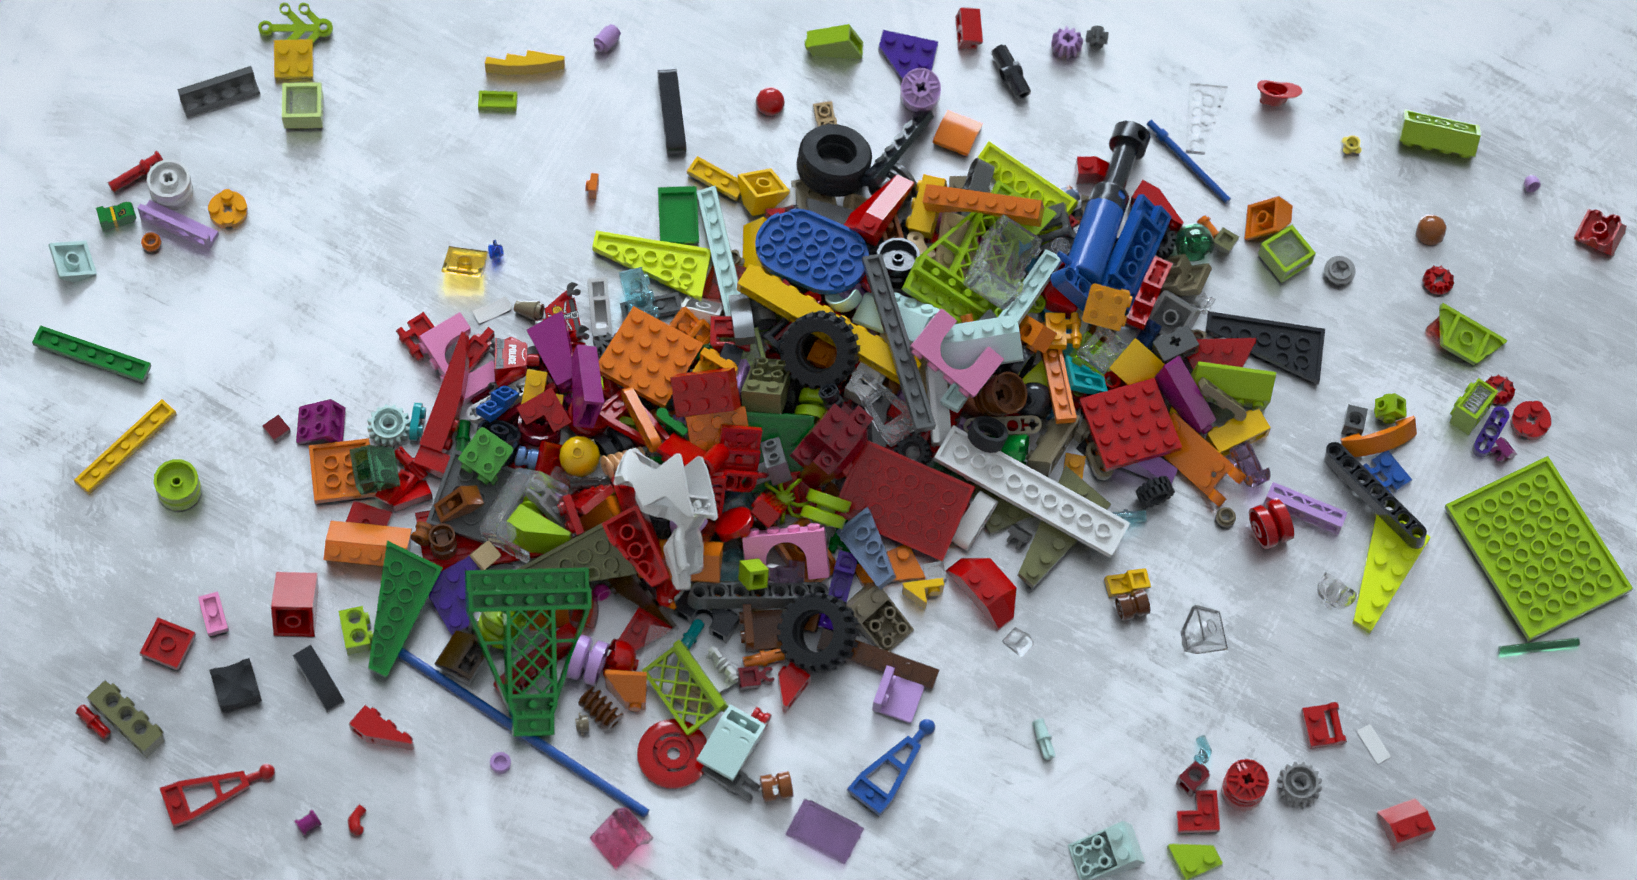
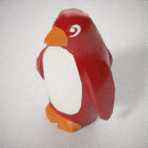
M666 580L656 587L657 602L660 606L675 609L674 601L678 600L685 590H676L672 580Z

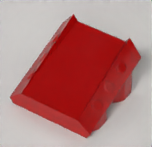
M1588 209L1574 235V239L1614 256L1621 239L1625 235L1627 225L1622 224L1619 215L1611 214L1606 217L1600 210Z

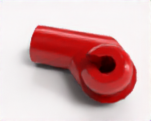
M360 804L348 817L349 831L354 833L355 836H360L364 832L360 819L367 810Z

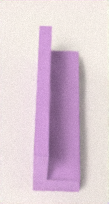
M151 200L148 201L146 206L140 203L137 208L142 220L207 250H210L219 235L217 230Z
M1274 482L1264 502L1265 505L1267 501L1278 498L1285 505L1291 516L1338 535L1348 513ZM1274 489L1282 492L1283 495L1273 492ZM1298 498L1302 501V503L1293 499ZM1312 506L1320 507L1321 511L1313 508ZM1335 513V514H1337V515H1339V516H1342V517H1341V519H1340V518L1335 517V516L1330 515V514Z

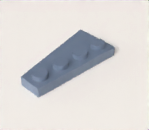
M867 507L847 522L843 529H838L836 533L881 590L897 577L872 513Z

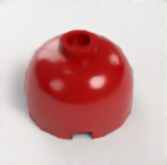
M614 638L609 645L608 650L611 651L606 659L603 676H605V670L636 671L639 659H636L634 648L629 643Z

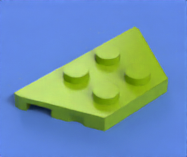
M1440 304V346L1461 359L1475 365L1507 343V339L1447 304Z

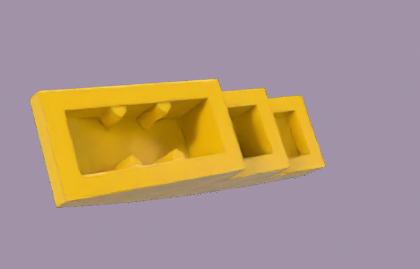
M527 50L526 56L507 53L505 60L487 56L485 59L486 73L531 75L565 69V56Z

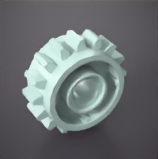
M385 404V407H377L376 412H371L372 419L369 418L367 420L369 425L367 430L370 432V439L375 438L376 445L380 443L384 448L386 446L393 448L396 444L401 445L402 440H407L406 434H409L411 420H408L409 415L404 413L402 407L398 409L394 404L393 406ZM387 424H393V425H394V426L391 427V428H385V426H386Z

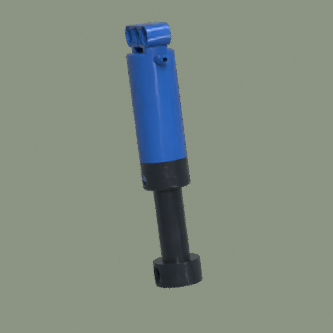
M1125 120L1115 124L1108 143L1113 155L1103 182H1098L1092 188L1069 256L1062 251L1057 253L1065 267L1053 272L1051 275L1052 285L1083 312L1091 285L1094 283L1100 285L1128 205L1129 195L1125 187L1134 161L1144 157L1151 138L1147 128L1134 121Z

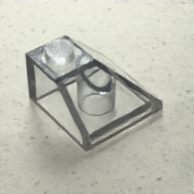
M1198 605L1192 606L1180 632L1184 651L1193 654H1203L1227 650L1228 646L1220 611Z

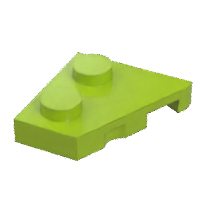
M1167 845V849L1183 880H1192L1223 865L1214 845Z

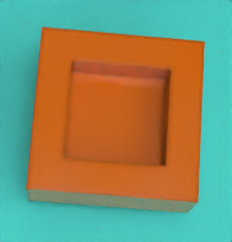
M591 173L590 180H586L585 191H588L589 199L596 200L599 174Z

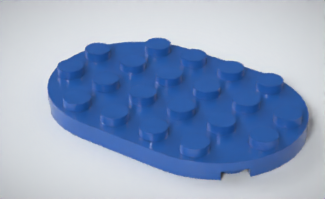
M790 209L789 212L781 214L778 212L761 225L756 235V253L762 266L773 275L786 279L814 293L831 295L845 292L856 286L866 274L862 264V257L869 256V252L861 235L845 225L810 210Z

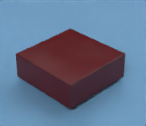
M279 414L262 425L264 431L274 443L291 432Z

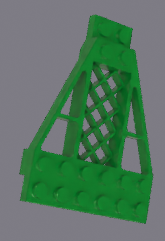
M589 567L465 571L466 614L509 715L512 716V736L555 735L554 713L558 705V698L567 676L573 651L582 634L589 611L592 609ZM537 610L531 618L523 612ZM583 610L574 639H556L555 611ZM510 611H517V612L510 618ZM474 612H501L503 614V640L485 642L474 618ZM519 613L527 620L521 629L512 622ZM539 613L548 620L542 628L533 622ZM529 624L538 630L531 639L523 632ZM511 626L518 631L512 639ZM547 626L548 635L543 631ZM520 634L528 641L521 650L513 643ZM540 634L548 640V643L542 649L533 642ZM571 642L568 656L557 682L556 643ZM501 644L504 647V684H502L487 645ZM530 644L538 651L532 660L523 653ZM511 646L518 652L513 659L511 656ZM548 646L549 656L544 652L548 648ZM541 654L549 661L542 670L534 663ZM520 655L529 662L522 671L514 664ZM531 665L539 672L532 681L524 674ZM512 667L519 673L513 680ZM548 668L550 678L544 673ZM521 676L530 683L523 691L514 685ZM541 676L550 682L543 691L535 684ZM533 686L540 694L525 693ZM512 687H513L519 694H513V692H512Z

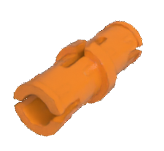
M780 648L766 652L762 650L758 654L742 657L744 667L761 665L766 667L769 663L785 660L784 653H782Z

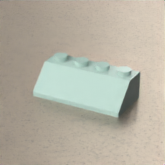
M867 292L864 294L853 317V323L884 334L872 293ZM894 292L910 344H912L939 309Z
M1017 315L954 324L943 338L940 347L944 362L954 369L969 368L988 346L1004 358L1001 364L1024 361Z

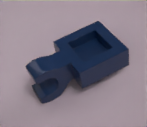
M1149 319L1145 325L1146 331L1141 330L1136 339L1151 351L1153 341L1156 339L1155 336L1161 331L1162 326Z

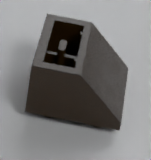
M456 630L434 665L470 686L486 658L475 635ZM487 645L488 651L491 653L492 645Z

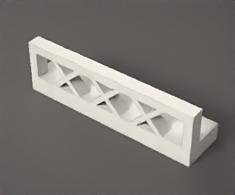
M926 364L927 398L936 424L935 430H930L931 446H941L951 430L949 408L940 403L948 387L947 382L942 378L944 375L940 371L934 372Z

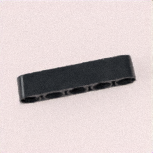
M677 68L657 69L667 154L686 152V139Z

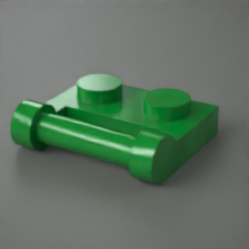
M659 408L656 412V421L662 427L663 424L666 425L664 430L669 436L676 433L685 439L688 432L686 426L681 421L671 418L668 415L667 409Z

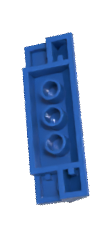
M1144 194L1137 196L1100 282V285L1129 290L1132 301L1130 307H1126L1125 313H1129L1144 277L1172 218L1161 205L1155 206Z

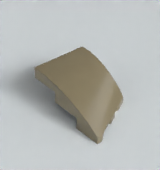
M1186 254L1169 256L1166 261L1173 263L1160 293L1166 290L1178 296L1200 295L1212 270L1210 264L1191 265Z

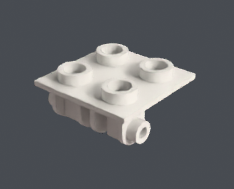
M712 646L708 650V654L696 660L719 693L738 683L737 671L731 667L730 662L721 654L719 648Z

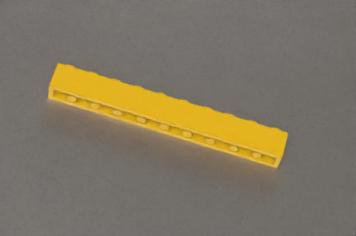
M749 264L737 283V291L792 323L811 312H834L830 307L818 304L813 297L804 296L799 293V290L794 286L785 285L778 277L766 274L759 266L754 267ZM841 315L846 319L845 323L847 325L851 324L854 327L852 329L853 334L858 335L859 340L856 342L857 345H860V352L857 354L860 357L859 361L900 385L892 356L885 340L878 335L874 336L868 333L866 328L861 325L856 326L846 316ZM819 331L811 333L836 347L834 341L827 334ZM915 357L918 370L920 371L922 363Z

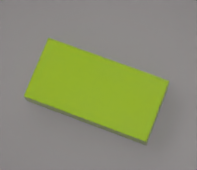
M479 91L478 111L517 112L518 94L516 91Z

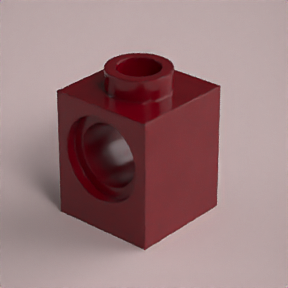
M1194 761L1178 776L1176 784L1191 798L1196 790H1199L1208 782L1210 778L1209 770L1205 765ZM1195 774L1200 780L1194 781L1190 778V775Z

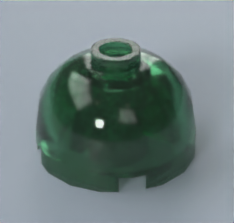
M1199 223L1183 226L1175 238L1177 255L1186 254L1189 261L1202 260L1205 258L1204 255L1211 254L1215 248L1212 233L1206 226Z

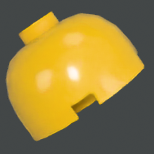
M575 436L564 442L560 449L559 459L561 466L568 474L585 477L596 471L600 460V452L597 445L589 438Z

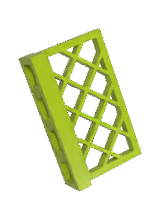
M678 639L673 643L674 646L642 669V672H647V679L689 736L721 711L724 713L729 705L686 645ZM673 653L678 657L677 666L667 665V659ZM655 667L662 668L660 679L652 678L649 671ZM666 668L676 670L674 681L664 679ZM680 670L689 672L688 682L678 681ZM663 683L673 684L672 695L663 694ZM677 684L687 686L686 697L675 696ZM691 686L701 689L700 699L690 698ZM675 699L685 700L683 711L673 708ZM689 701L699 702L697 713L687 712ZM703 702L711 703L714 710L709 714H701ZM686 715L697 716L695 724L688 729L685 725Z

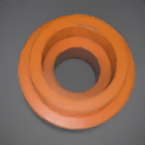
M153 232L146 233L141 240L142 247L146 251H156L161 246L160 236Z

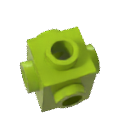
M1396 393L1384 394L1383 397L1376 398L1375 417L1386 424H1392L1397 420L1406 418V399Z

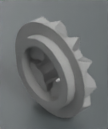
M1344 256L1330 258L1324 267L1325 276L1328 277L1329 282L1332 281L1336 285H1346L1353 280L1356 273L1353 262ZM1337 267H1338L1340 270H1345V271H1343L1342 276H1341L1340 273H1338V272L1335 273L1336 270H1337Z

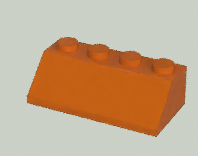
M330 521L325 540L323 560L383 567L387 540L410 551L412 529Z

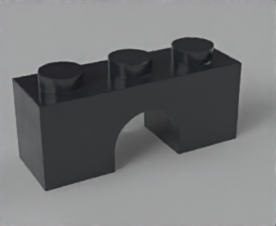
M685 590L676 603L674 615L689 624H692L694 619L700 615L709 616L712 619V623L709 626V635L727 644L739 625L737 613L731 609H694L687 603L690 590Z

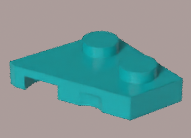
M1070 356L1064 358L1071 390L1091 395L1108 391L1105 378L1102 375L1093 372L1085 365L1077 366L1071 362L1072 357Z

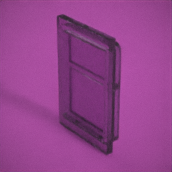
M804 798L785 835L845 865L856 843L861 838L860 836L864 828L859 826L858 823L812 800Z

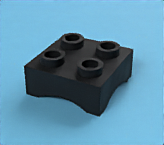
M250 658L243 659L229 666L209 670L221 712L262 701Z

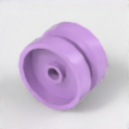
M581 634L569 663L567 677L578 680L585 669L584 683L595 686L606 663L609 643L599 640L591 651L592 638Z

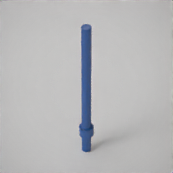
M1152 119L1147 122L1146 125L1156 134L1155 137L1160 142H1164L1225 204L1231 200L1169 137V133L1164 128L1161 129Z

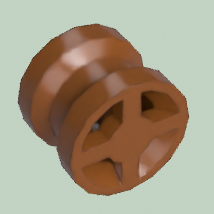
M417 522L416 530L410 536L412 541L422 546H428L430 544L429 532L433 526L426 522Z

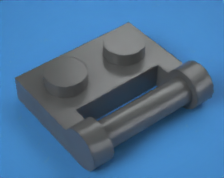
M1064 202L1047 207L1057 214L1040 232L1063 225V228L1043 235L1038 233L1032 240L1034 246H1041L1044 242L1072 235L1067 208Z

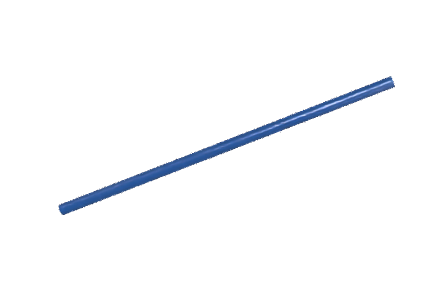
M402 647L398 655L399 658L512 731L511 718ZM519 736L643 818L648 815L650 809L538 736Z

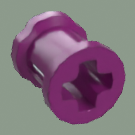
M312 809L309 811V814L300 820H294L295 825L303 836H306V832L312 828L322 825Z

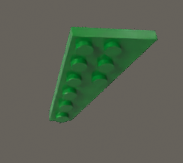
M388 540L368 665L369 670L385 678L390 673L443 567Z

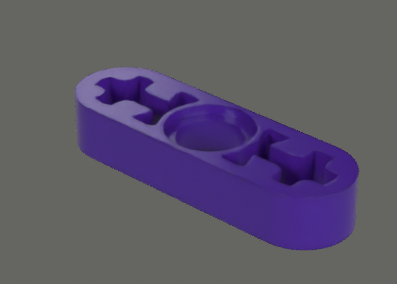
M1497 406L1492 410L1473 444L1472 450L1476 456L1486 457L1489 455L1495 441L1509 419L1510 414L1505 407ZM1501 413L1502 418L1499 420L1497 424L1495 423V420L1497 418V415ZM1487 428H1493V429H1495L1496 435H1495V436H1490V435H1488V434L1486 433V429H1487ZM1486 440L1488 442L1482 451L1479 448L1483 441Z

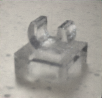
M555 466L547 484L566 493L573 475Z

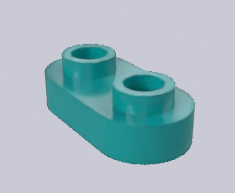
M414 402L409 429V440L418 441L419 437L422 438L424 427L421 425V421L426 418V407H423V403Z

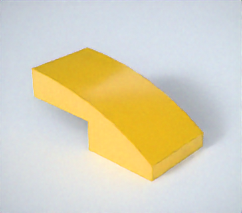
M1146 568L1127 570L1125 574L1107 575L1104 578L1109 597H1115L1124 593L1131 594L1135 590L1151 588Z

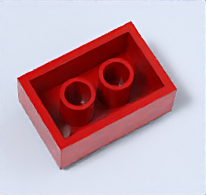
M735 367L680 373L670 377L676 417L729 412L741 407Z

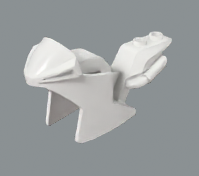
M629 449L624 453L617 467L613 484L634 487L636 492L635 499L642 512L676 523L678 527L673 531L663 548L666 557L665 562L670 569L672 583L676 590L691 589V575L702 572L704 542L702 541L699 528L707 518L711 520H717L718 518L715 496L706 464L701 456H697L684 467L682 456L677 453L660 465L644 456L638 449Z

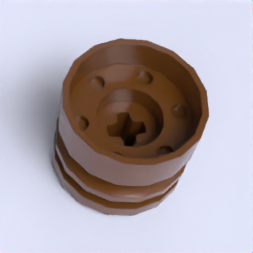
M1004 372L991 375L975 395L974 403L978 411L984 416L1000 417L1017 413L1026 403L1027 389L1022 378L1015 373Z

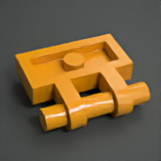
M1045 312V326L1057 333L1048 349L1066 350L1067 343H1072L1075 349L1080 348L1082 334L1079 329L1081 327L1079 314L1077 312L1071 313V319L1069 320L1065 319V313ZM1066 329H1072V333L1066 334Z

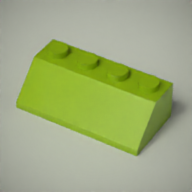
M1404 109L1399 141H1402L1407 146L1416 144L1421 145V148L1426 150L1435 148L1445 154L1454 152L1458 153L1461 157L1470 158V156L1475 157L1481 137L1480 125Z
M1198 361L1191 376L1199 390L1201 389L1198 382L1204 377L1241 403L1243 407H1249L1253 410L1258 408L1265 410L1271 401L1276 372ZM1203 395L1206 402H1212L1217 405L1215 399L1212 397L1207 398Z

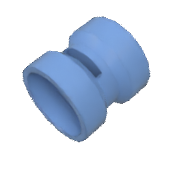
M519 445L515 465H526L530 469H535L539 450H529Z

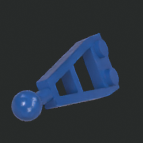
M923 719L919 723V730L913 738L910 736L905 737L863 770L847 788V792L880 816L893 801L921 748L919 742L925 735H930L934 732L935 723L931 719ZM906 746H909L913 750L905 764H903L894 756ZM886 762L900 772L889 794L867 779Z

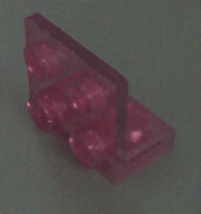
M627 807L616 809L590 836V839L611 864L617 868L639 845L648 844L653 839V836Z

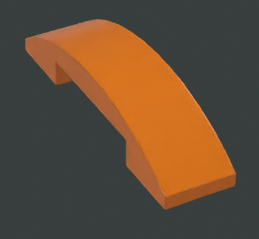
M1411 416L1395 421L1396 426L1365 436L1357 433L1341 438V444L1354 457L1388 451L1406 443L1417 435L1415 417Z

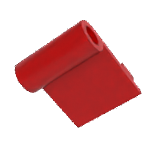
M673 433L656 450V452L663 455L661 460L664 462L677 453L681 454L684 467L697 456H701L710 477L728 460L730 455L728 448L723 444H715L706 452L676 433Z

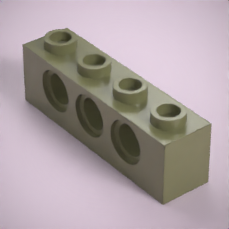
M104 680L87 696L90 705L142 755L148 758L165 742L162 735L164 731L156 723L152 725L148 721L150 718L144 711L140 710L138 712L134 708V702L129 697L124 698L120 694L121 690L114 683L110 685ZM112 701L118 702V704L114 707L108 706L109 703ZM125 715H132L130 720H122ZM139 729H147L144 734H137Z

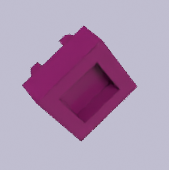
M1503 437L1496 440L1495 443L1498 446L1491 449L1493 454L1501 451V456L1497 458L1499 462L1504 461L1506 457L1512 459L1517 455L1509 442Z

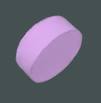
M497 752L490 759V767L493 772L504 774L511 767V759L508 754Z

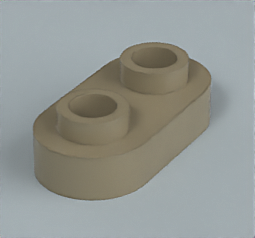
M1093 441L1086 448V458L1095 477L1100 480H1107L1112 476L1114 470L1107 471L1106 473L1100 472V469H1104L1100 456L1092 454L1093 451L1098 452Z

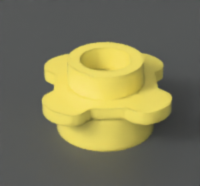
M1354 135L1343 137L1341 141L1344 145L1343 152L1345 154L1361 153L1360 138Z

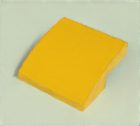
M1135 338L1109 369L1127 385L1154 378L1165 364Z

